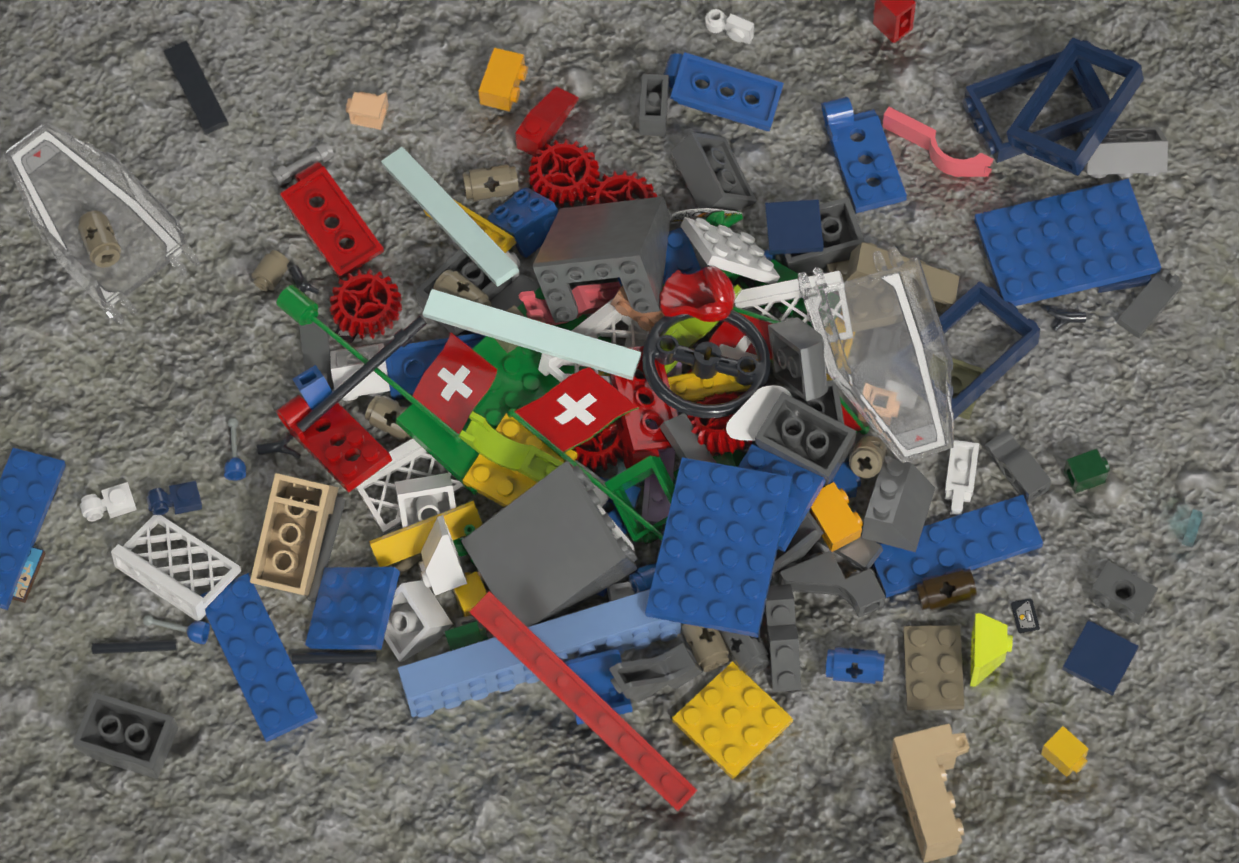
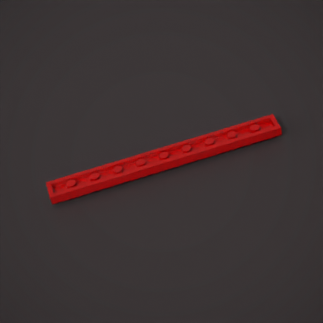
M490 591L470 610L469 613L676 811H679L697 792L693 785Z

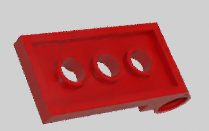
M317 161L296 174L297 183L280 193L289 211L339 280L384 252L383 246L320 162ZM313 197H321L324 200V204L319 208H315L309 204V201ZM334 217L339 220V225L335 228H328L324 222L327 218ZM344 238H350L354 241V246L350 249H343L339 242Z
M644 346L627 347L629 349L641 352V357L637 369L642 371L644 374L642 365V354ZM655 359L657 372L661 380L670 389L665 367ZM610 374L613 387L639 407V409L621 416L624 427L621 433L624 444L623 461L625 468L628 469L650 455L659 457L658 449L672 448L660 426L665 421L678 415L674 408L668 406L655 394L646 380L645 374L644 379L633 377V380ZM638 395H647L651 400V404L642 403ZM645 419L654 420L658 428L655 430L648 428Z
M300 395L295 396L276 410L277 416L289 433L348 493L393 461L390 453L339 403H336L305 432L297 426V423L312 410ZM323 426H330L326 431L319 432ZM345 440L342 445L334 446L337 441ZM360 455L357 460L348 461L352 456Z

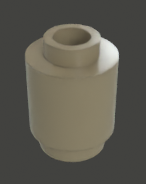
M275 250L265 254L252 273L254 285L263 291H267V289L274 290L288 270L289 260Z

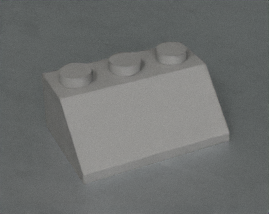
M1160 127L1110 129L1084 169L1087 175H1091L1093 178H1105L1107 174L1131 177L1133 173L1158 176L1160 172H1167L1168 140ZM1080 130L1081 142L1090 130Z

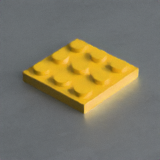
M507 413L496 428L498 433L515 442L533 445L561 462H566L515 418H509ZM573 450L565 452L571 459L576 460L577 452ZM479 454L463 479L464 485L474 488L478 493L503 507L508 506L538 483L518 471L504 468L488 460L481 454Z
M732 661L672 717V722L733 780L793 723V718L745 672L740 671L738 666Z

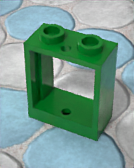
M651 455L605 482L606 487L633 510L634 508L625 490L655 473L670 504L675 489L661 458ZM614 501L634 542L649 544L659 539L648 529L644 530L639 521ZM668 516L652 526L659 532H663Z

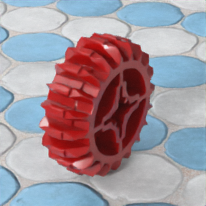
M567 138L564 144H559L555 139L554 146L545 143L544 151L537 149L536 157H532L531 166L528 168L530 175L529 183L533 186V191L554 203L559 202L561 208L567 202L573 207L575 200L583 204L584 196L590 197V188H595V181L600 178V172L598 171L599 163L595 160L594 153L588 152L586 145L579 148L577 140L571 145ZM552 164L553 168L548 171L549 174L543 176L546 168ZM585 170L584 176L576 183L575 178L580 175L581 171Z
M614 170L612 177L604 174L602 181H595V188H590V197H587L586 205L636 200L632 198V193L640 199L655 198L657 194L654 192L652 184H647L645 176L638 179L636 171L631 176H628L626 170L623 171L622 175H618Z
M370 268L367 274H362V271L358 269L357 276L354 277L348 273V280L340 279L338 282L339 287H333L334 296H330V305H332L330 312L334 316V323L340 326L342 332L348 330L351 337L359 333V338L362 340L365 334H369L372 339H374L376 332L384 336V328L392 329L394 326L393 321L399 320L398 312L402 311V304L400 303L402 296L398 292V286L396 283L392 284V279L389 276L384 278L381 271L373 275V271ZM378 292L386 297V305L382 304L381 300H378ZM346 303L350 304L351 308L354 309V316L345 310Z
M725 391L722 395L714 393L713 397L704 396L703 402L696 403H726L736 399L739 395L736 391L732 394H727ZM735 414L719 418L687 416L694 427L691 432L694 434L698 433L699 435L697 442L700 445L705 444L711 455L719 452L721 456L725 452L733 454L736 449L744 450L745 444L752 445L751 440L733 439L728 435L726 430L727 423Z
M621 417L617 418L596 435L598 443L596 438L593 437L571 449L577 452L576 461L586 468L591 466L594 473L597 471V466H602L605 472L608 469V463L616 467L617 458L623 459L624 444L621 433L624 427ZM616 437L613 444L604 450V444L612 441L611 438ZM587 448H588V449H591L593 452L586 451V450H583V449H587Z

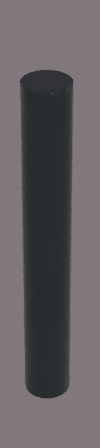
M177 639L92 643L93 654L178 650Z
M377 651L292 653L293 665L377 662Z

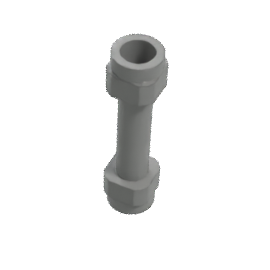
M328 142L321 143L315 146L313 153L287 167L281 165L272 172L273 177L279 186L292 181L291 176L306 169L315 162L321 160L324 163L334 156V152Z

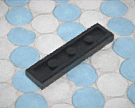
M187 40L163 50L204 134L207 135L228 126V120Z

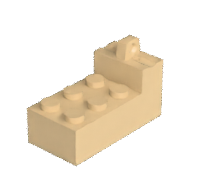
M275 473L250 583L300 595H309L328 515L333 514L339 487Z
M950 724L893 738L891 760L923 863L956 855L959 844H962L961 836L964 835L960 818L955 819L952 810L955 808L953 794L951 791H946L944 782L947 781L945 770L953 769L956 757L969 752V744L965 733L952 734Z

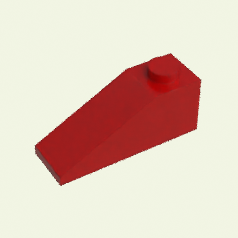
M555 86L527 114L515 132L517 149L533 157H536L537 149L544 151L545 143L548 145L551 143L579 100V97Z

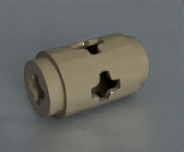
M508 164L492 166L491 168L468 170V173L462 174L466 200L473 199V201H479L492 197L512 196L514 192L519 191L515 166L509 167ZM490 176L494 179V181H497L496 183H493L492 189H489L488 186L484 184L488 182V177Z
M100 211L85 213L79 220L78 230L91 261L101 268L116 264L120 259L121 248L108 217Z
M446 270L438 277L434 284V290L491 307L488 295L458 271Z
M376 395L365 413V419L369 421L370 425L381 431L388 432L391 436L404 443L413 439L392 420L394 415L398 418L408 407L401 406L400 403L387 396L381 397Z
M866 436L861 438L856 443L849 458V465L853 473L861 478H871L877 475L882 468L885 456H887L886 445L878 437Z
M683 624L681 627L697 664L702 667L704 672L716 670L728 663L729 658L727 655L729 651L719 630Z

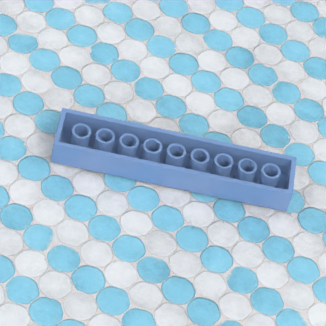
M651 589L527 627L564 663L568 660L610 650H618L620 655H622L626 650L632 648L635 650L644 649L652 642L658 640L670 641L676 638L677 634L681 633V623L646 617L645 611ZM496 638L398 667L402 687L412 717H426L433 714L434 710L440 708L452 709L469 699L481 700L487 697L488 693L498 690L506 692L512 690L520 683L540 681Z

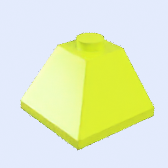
M982 613L975 614L971 632L970 686L976 687L1005 662L1007 652H1012L1013 637L1012 635H1007L1008 625Z

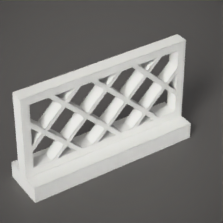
M840 271L744 289L735 299L737 308L755 307L762 312V316L767 315L775 320L778 319L769 314L768 311L774 303L782 302L789 308L778 321H785L790 312L794 310L804 317L803 321L805 323L810 321L816 325V322L810 318L813 314L811 309L805 315L795 308V305L802 297L810 298L813 297L812 295L838 290L840 301L834 310L825 304L823 305L825 309L831 312L826 322L828 325L834 316L844 321L845 332L834 334L830 331L833 341L853 337L843 287V277ZM792 299H794L791 304H789L788 302H786L787 300H792ZM761 305H767L765 309L759 307ZM840 307H841L842 315H843V316H841L840 314L837 313V311L839 310Z
M613 299L572 330L573 332L596 339L600 336L611 337L612 344H616V337L630 338L631 346H622L626 348L635 347V339L646 340L649 331L643 330L629 316H623L618 313L615 307L611 305ZM622 320L630 327V331L615 330V324ZM542 353L538 370L545 376L552 374L557 380L562 382L572 374H564L559 369L561 366H574L576 373L579 371V366L584 365ZM601 376L612 385L610 376Z
M414 439L390 451L389 453L393 461L355 488L383 534L402 524L399 506L384 501L387 488L396 490L395 484L389 483L391 474L396 471L408 473L406 480H410L411 474L421 477L433 476L431 473L434 462L437 460L430 454H427L428 452ZM420 457L430 459L431 464L428 473L413 470L415 460ZM387 477L385 482L380 481L381 479ZM451 479L454 485V493L465 488L460 481ZM373 484L383 486L381 500L369 498L364 489ZM373 504L379 505L378 511L376 510ZM382 506L398 510L396 519L386 525L380 516Z
M153 515L123 546L118 544L111 551L114 566L196 621H200L206 615L205 608L241 572L239 565L162 515ZM157 524H160L166 528L167 534L151 536L150 531ZM183 539L187 542L188 548L171 550L172 540ZM167 541L168 550L152 552L151 543ZM148 544V553L135 554L131 551L136 545ZM205 553L208 555L209 561L192 563V554ZM188 555L189 564L173 566L172 557ZM169 558V566L157 568L153 565L152 559ZM225 566L230 570L225 576L213 577V568ZM209 568L210 578L194 579L193 570ZM190 571V580L178 582L174 579L173 573ZM211 585V590L204 598L195 593L194 587Z

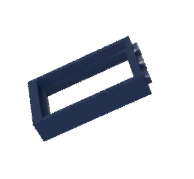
M1072 37L1006 132L1009 144L1017 151L1079 176L1144 81L1141 64L1134 59L1118 56L1109 49L1103 50L1093 46L1089 41H1081ZM1078 58L1123 76L1125 80L1077 150L1074 151L1028 132V129Z
M1062 51L966 86L965 95L962 98L964 109L967 113H971L974 119V128L978 134H982L985 140V149L989 155H993L996 163L1023 153L1013 149L1009 142H1002L980 99L1046 75ZM1077 58L1071 67V71L1092 110L1035 131L1033 134L1055 142L1079 133L1080 130L1092 128L1109 103L1110 98L1091 63Z
M981 281L920 334L924 352L979 302L1022 337L954 399L931 381L939 416L949 424L1039 343L1040 328L1037 323L1030 318L1027 319L1018 311L1015 305L1010 302L1007 303L998 296V293L992 287H987ZM910 343L890 360V375L928 406L919 370L911 364L916 358Z

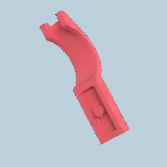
M888 107L884 113L882 127L928 150L929 157L934 165L945 174L955 177H988L992 169L988 167L993 163V158L983 153L964 160L952 158L944 154L938 147L935 139V129L891 107Z
M619 282L575 287L572 293L578 306L576 318L583 314L595 313L612 300L621 288ZM525 291L518 295L525 305L528 318L549 325L567 323H555L546 300L537 299L534 291Z

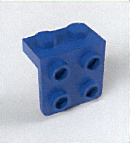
M523 188L517 191L503 205L495 208L488 216V220L513 236L520 255L527 258L543 245L559 211L551 200L529 188Z
M610 650L565 662L618 715L633 712L630 698L627 699L623 693L619 694L610 680L614 676L609 668L622 663L618 650ZM574 713L577 725L583 724L584 722Z

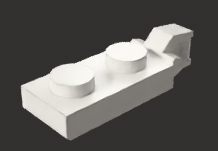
M952 440L945 487V499L952 500L950 515H961L963 502L971 501L979 443Z

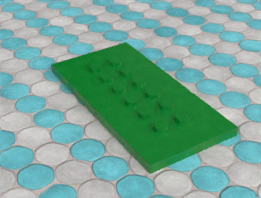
M539 287L534 292L535 297L545 300L542 289ZM522 303L517 309L524 317L528 318L526 315L527 310L524 303ZM583 314L572 321L553 326L572 331L585 321L587 317ZM488 336L473 348L477 354L498 370L490 391L473 411L484 417L494 430H496L505 414H508L509 409L515 408L518 410L541 398L561 383L552 374L545 376L538 370L541 352L518 346L507 354L494 338ZM600 336L597 338L599 340L611 343L610 337ZM563 365L559 368L564 374L575 373L574 366ZM579 366V371L588 367ZM412 404L396 418V424L463 484L464 477L479 456V453L465 441L460 443L454 442L455 438ZM470 418L463 429L465 432L472 421ZM464 485L474 495L478 494L474 488Z

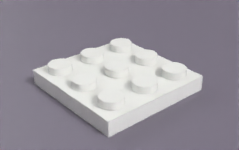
M684 218L681 227L707 265L768 284L778 282L780 276L773 268L774 264L765 257L764 251L757 246L753 236L745 232L735 233L723 225L718 227L710 225L701 218H696V220Z

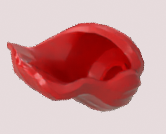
M715 266L705 267L693 274H683L680 270H677L666 280L659 295L660 309L665 316L673 317L687 314L704 322H716L727 318L734 307L736 298L730 279Z

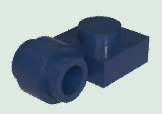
M196 481L169 486V495L162 488L152 489L148 492L146 498L148 509L154 515L167 513L169 507H173L175 515L202 510V502Z

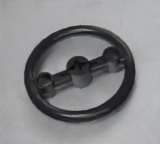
M732 310L728 317L722 321L737 327L747 336L755 348L758 361L751 356H744L739 360L721 356L720 348L712 342H702L695 349L679 345L673 336L662 335L678 322L695 317L687 314L673 317L664 315L654 324L644 342L642 365L646 380L651 389L668 406L695 417H725L735 414L758 389L766 386L771 366L770 352L761 332L743 315ZM655 359L662 365H669L674 361L692 365L693 373L701 379L713 378L719 372L734 376L736 382L742 386H751L744 394L726 403H694L678 396L665 385L657 372Z

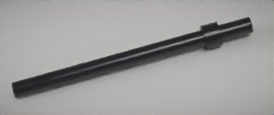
M419 316L405 329L401 328L393 335V340L299 421L297 426L305 432L401 346H407L412 341L411 338L427 324L426 321Z

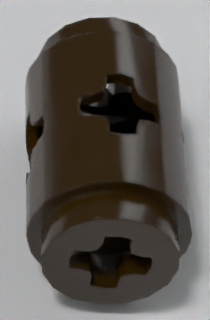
M963 568L951 570L943 575L922 578L921 582L915 583L922 610H937L947 607L949 604L970 601L971 597L977 596L976 585L970 569L963 570ZM944 582L952 586L953 589L949 591L948 597L940 593L939 590L943 588Z

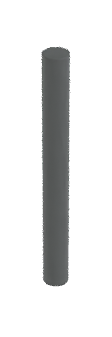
M336 497L333 514H330L315 575L307 597L311 602H316L324 567H328L346 501L341 497Z

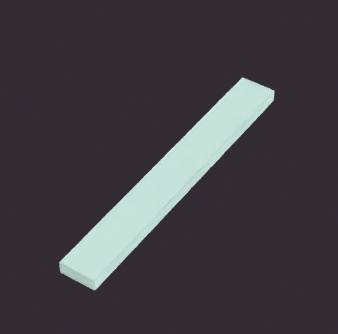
M403 147L381 161L383 167L497 287L519 272L517 265Z
M434 289L431 290L423 311V317L633 380L641 357V352Z

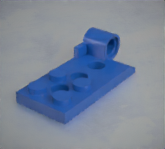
M685 52L684 54H671L664 71V75H669V87L673 89L670 99L678 104L761 130L770 131L783 88V82ZM704 80L709 87L705 89L698 88L695 85V81ZM727 87L733 91V95L729 97L721 94L720 89ZM753 95L758 99V103L749 104L745 97Z
M848 96L821 103L824 125L855 213L906 201V191L875 109L854 115ZM858 133L863 135L865 139L861 142H855L850 137ZM861 156H869L873 161L869 164H862L858 159ZM869 178H877L881 183L878 186L872 187L866 181Z

